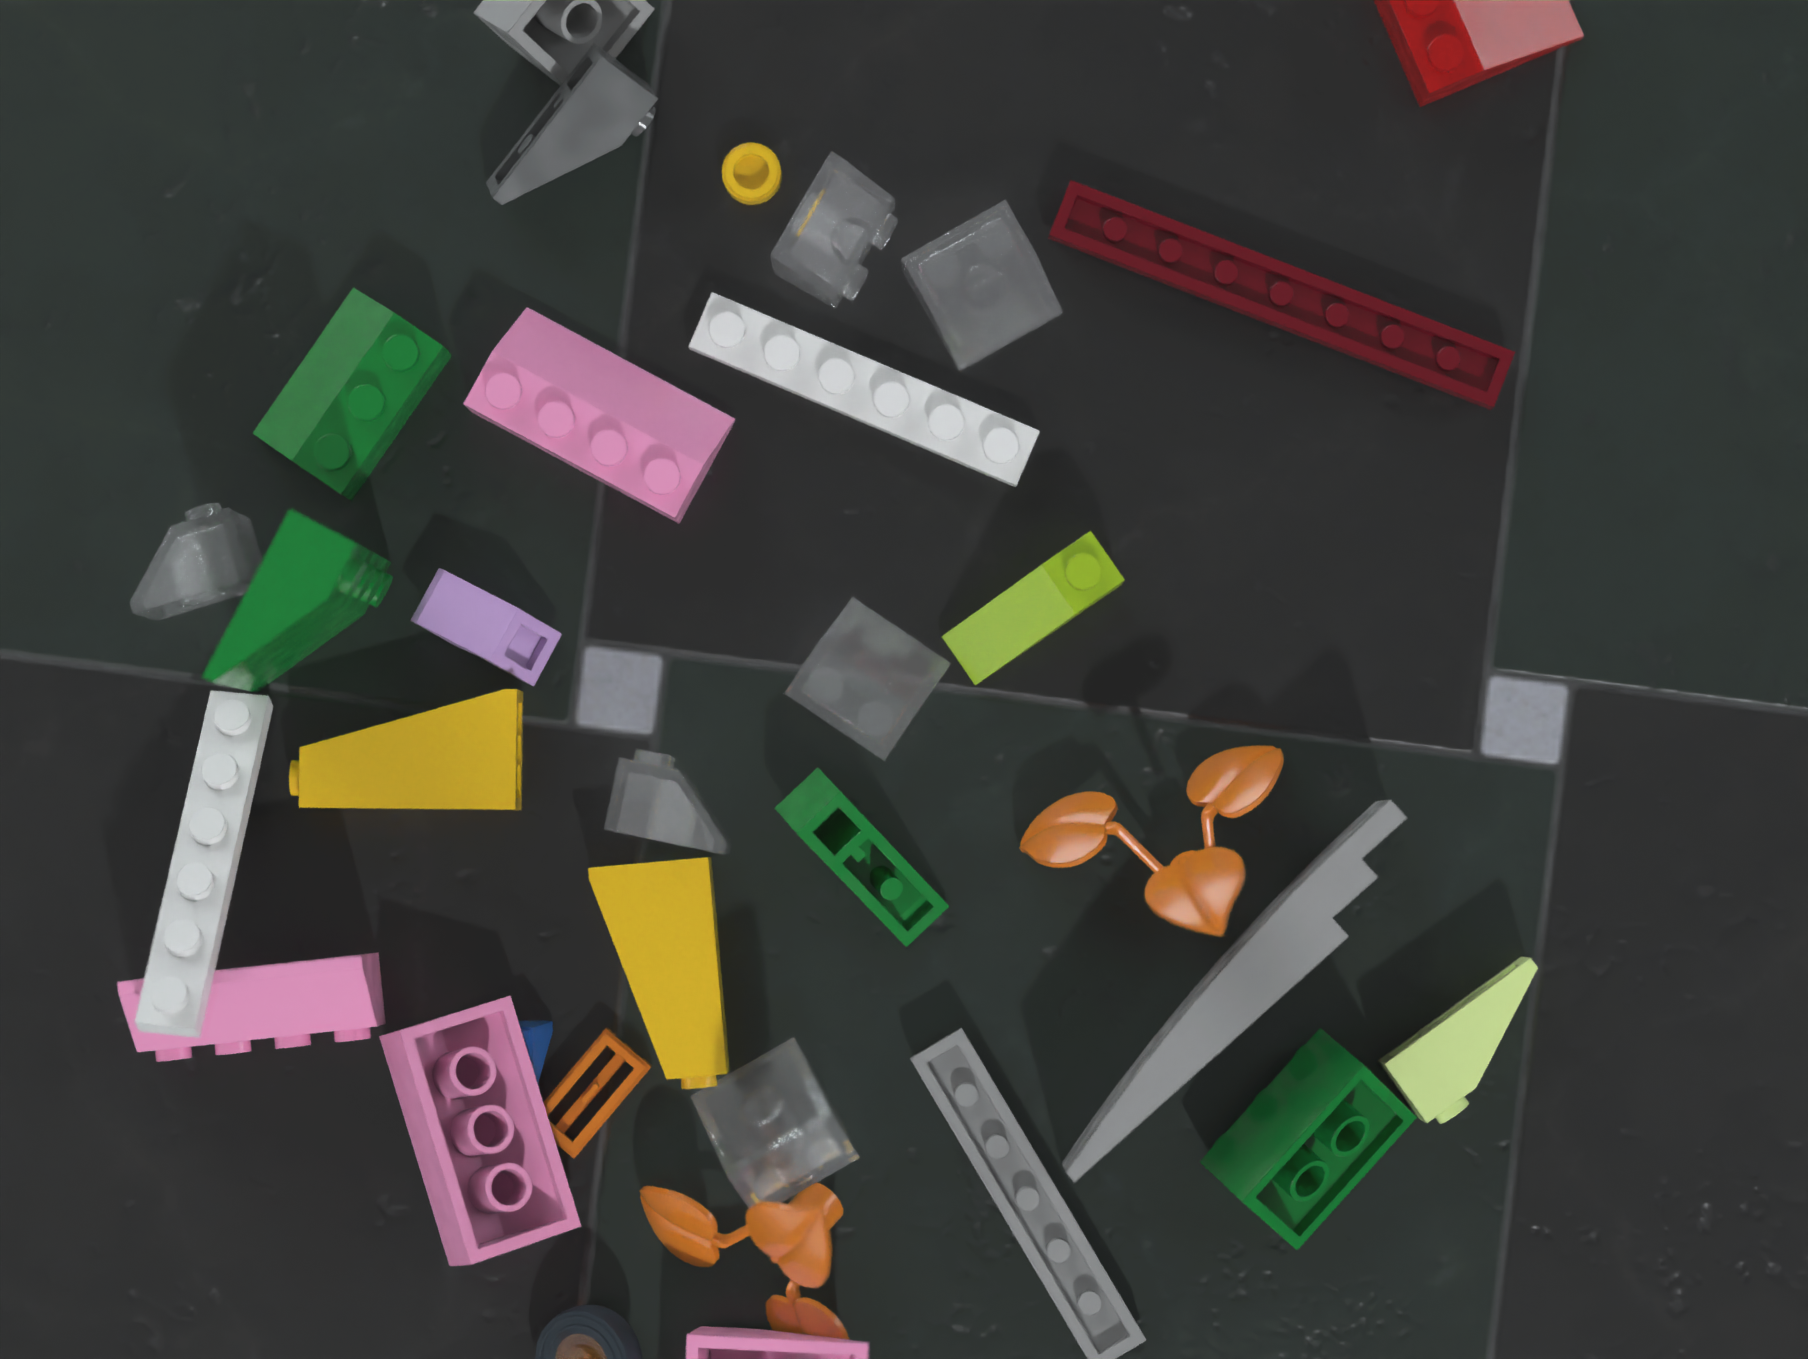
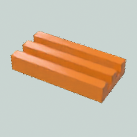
M608 1027L605 1028L543 1102L547 1116H549L607 1046L616 1053L556 1125L550 1122L556 1144L573 1159L581 1152L652 1067L647 1060L635 1053L634 1049L622 1042ZM626 1061L634 1068L633 1071L574 1141H572L565 1135V1132Z

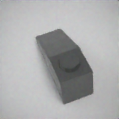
M593 43L486 182L492 198L503 205L622 146L630 134L634 137L640 135L650 124L656 112V108L653 105L658 98L651 86Z

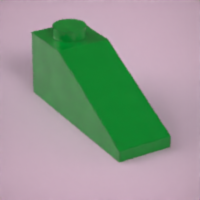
M818 767L775 807L776 811L797 835L905 947L912 943L950 907Z

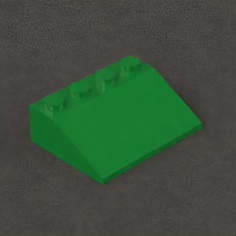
M290 509L202 677L213 683L255 693L259 692L362 617L369 604L377 608L384 599L393 579L392 575L386 573L391 562Z

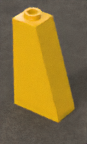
M503 689L302 746L299 749V760H291L290 794L291 796H299V808L522 810L523 691Z
M711 857L588 868L590 884L666 1079L681 1078L682 1089L717 1086V1075L727 1074L730 1071Z

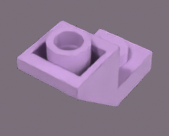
M441 568L436 572L411 618L412 622L452 645L483 658L532 686L537 682L562 635L521 609Z

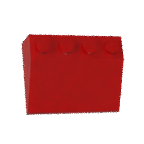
M1374 0L1420 107L1584 37L1569 0Z

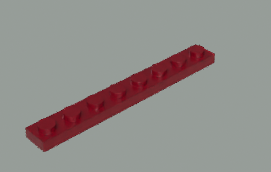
M1070 180L1048 239L1489 410L1495 406L1515 354L1514 351L1073 180Z

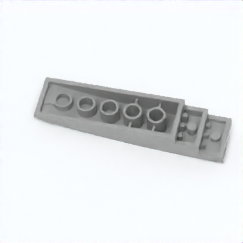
M1391 800L1376 801L1331 842L1252 922L1174 1011L1108 1096L1063 1160L1062 1165L1065 1172L1074 1182L1349 937L1333 917L1378 878L1362 858L1407 819Z

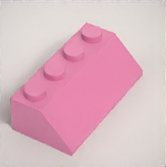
M528 307L493 349L464 402V405L472 413L679 524L735 422V418Z
M379 953L215 970L200 1038L140 1032L134 1022L144 978L117 982L119 998L136 1051H155L156 1062L192 1058L191 1046L215 1044L216 1055L252 1051L251 1040L274 1038L275 1049L311 1045L310 1034L334 1031L335 1042L363 1040L371 1038L370 1027L386 1024Z
M511 995L379 1036L449 1266L472 1265L581 1227Z

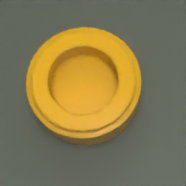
M741 144L732 149L723 162L722 179L725 188L735 200L743 204L756 205L766 202L775 195L781 184L782 172L779 160L771 149L762 144Z

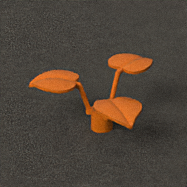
M1244 746L1224 750L1204 760L1192 773L1186 789L1187 796L1192 804L1205 807L1201 812L1204 849L1183 852L1176 856L1169 866L1164 867L1123 825L1112 821L1118 810L1116 801L1105 793L1095 791L1075 793L1048 806L1030 824L1021 839L1019 848L1022 853L1028 854L1041 865L1053 868H1066L1082 864L1095 856L1104 847L1108 837L1107 834L1117 836L1154 872L1147 882L1144 895L1148 906L1153 912L1184 928L1222 936L1230 909L1244 882L1245 865L1239 854L1235 851L1216 847L1213 828L1214 817L1217 812L1228 818L1240 817L1258 806L1274 787L1283 767L1284 755L1280 748L1277 749L1274 746Z
M809 1182L787 1205L768 1201L757 1202L746 1213V1225L729 1234L718 1233L717 1222L714 1216L700 1203L684 1194L655 1186H643L639 1190L643 1209L656 1236L673 1255L682 1261L698 1267H711L719 1259L718 1248H727L751 1236L756 1246L769 1255L773 1263L779 1264L782 1271L790 1278V1281L786 1288L787 1297L774 1294L766 1301V1315L772 1331L850 1340L843 1324L832 1311L820 1302L811 1298H801L800 1285L816 1288L821 1286L829 1276L831 1264L829 1230L843 1215V1207L840 1200L829 1188L817 1182Z

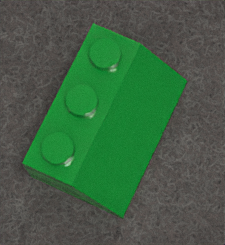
M353 287L252 434L352 501L452 354L443 345L408 321Z
M1320 1028L1306 1044L1297 1050L1292 1060L1274 1080L1258 1093L1253 1103L1228 1131L1216 1140L1213 1147L1200 1160V1163L1274 1231L1298 1250L1417 1117L1365 1065Z

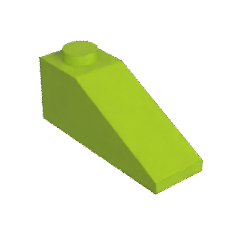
M1089 531L942 636V639L976 686L1121 586L1125 579L1096 537Z

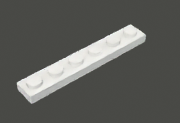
M713 292L689 344V348L692 351L1014 487L1019 482L1040 432L1035 428Z
M210 691L134 1022L140 1032L196 1038L201 1036L272 715L273 704L269 696Z

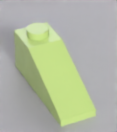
M1521 956L1378 1060L1380 1066L1420 1120L1429 1123L1436 1118L1440 1124H1443L1469 1105L1465 1096L1477 1087L1538 969L1531 958Z

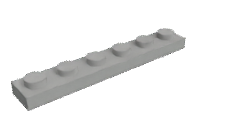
M962 1027L910 1057V1060L1087 1359H1116L1145 1342L1144 1334Z

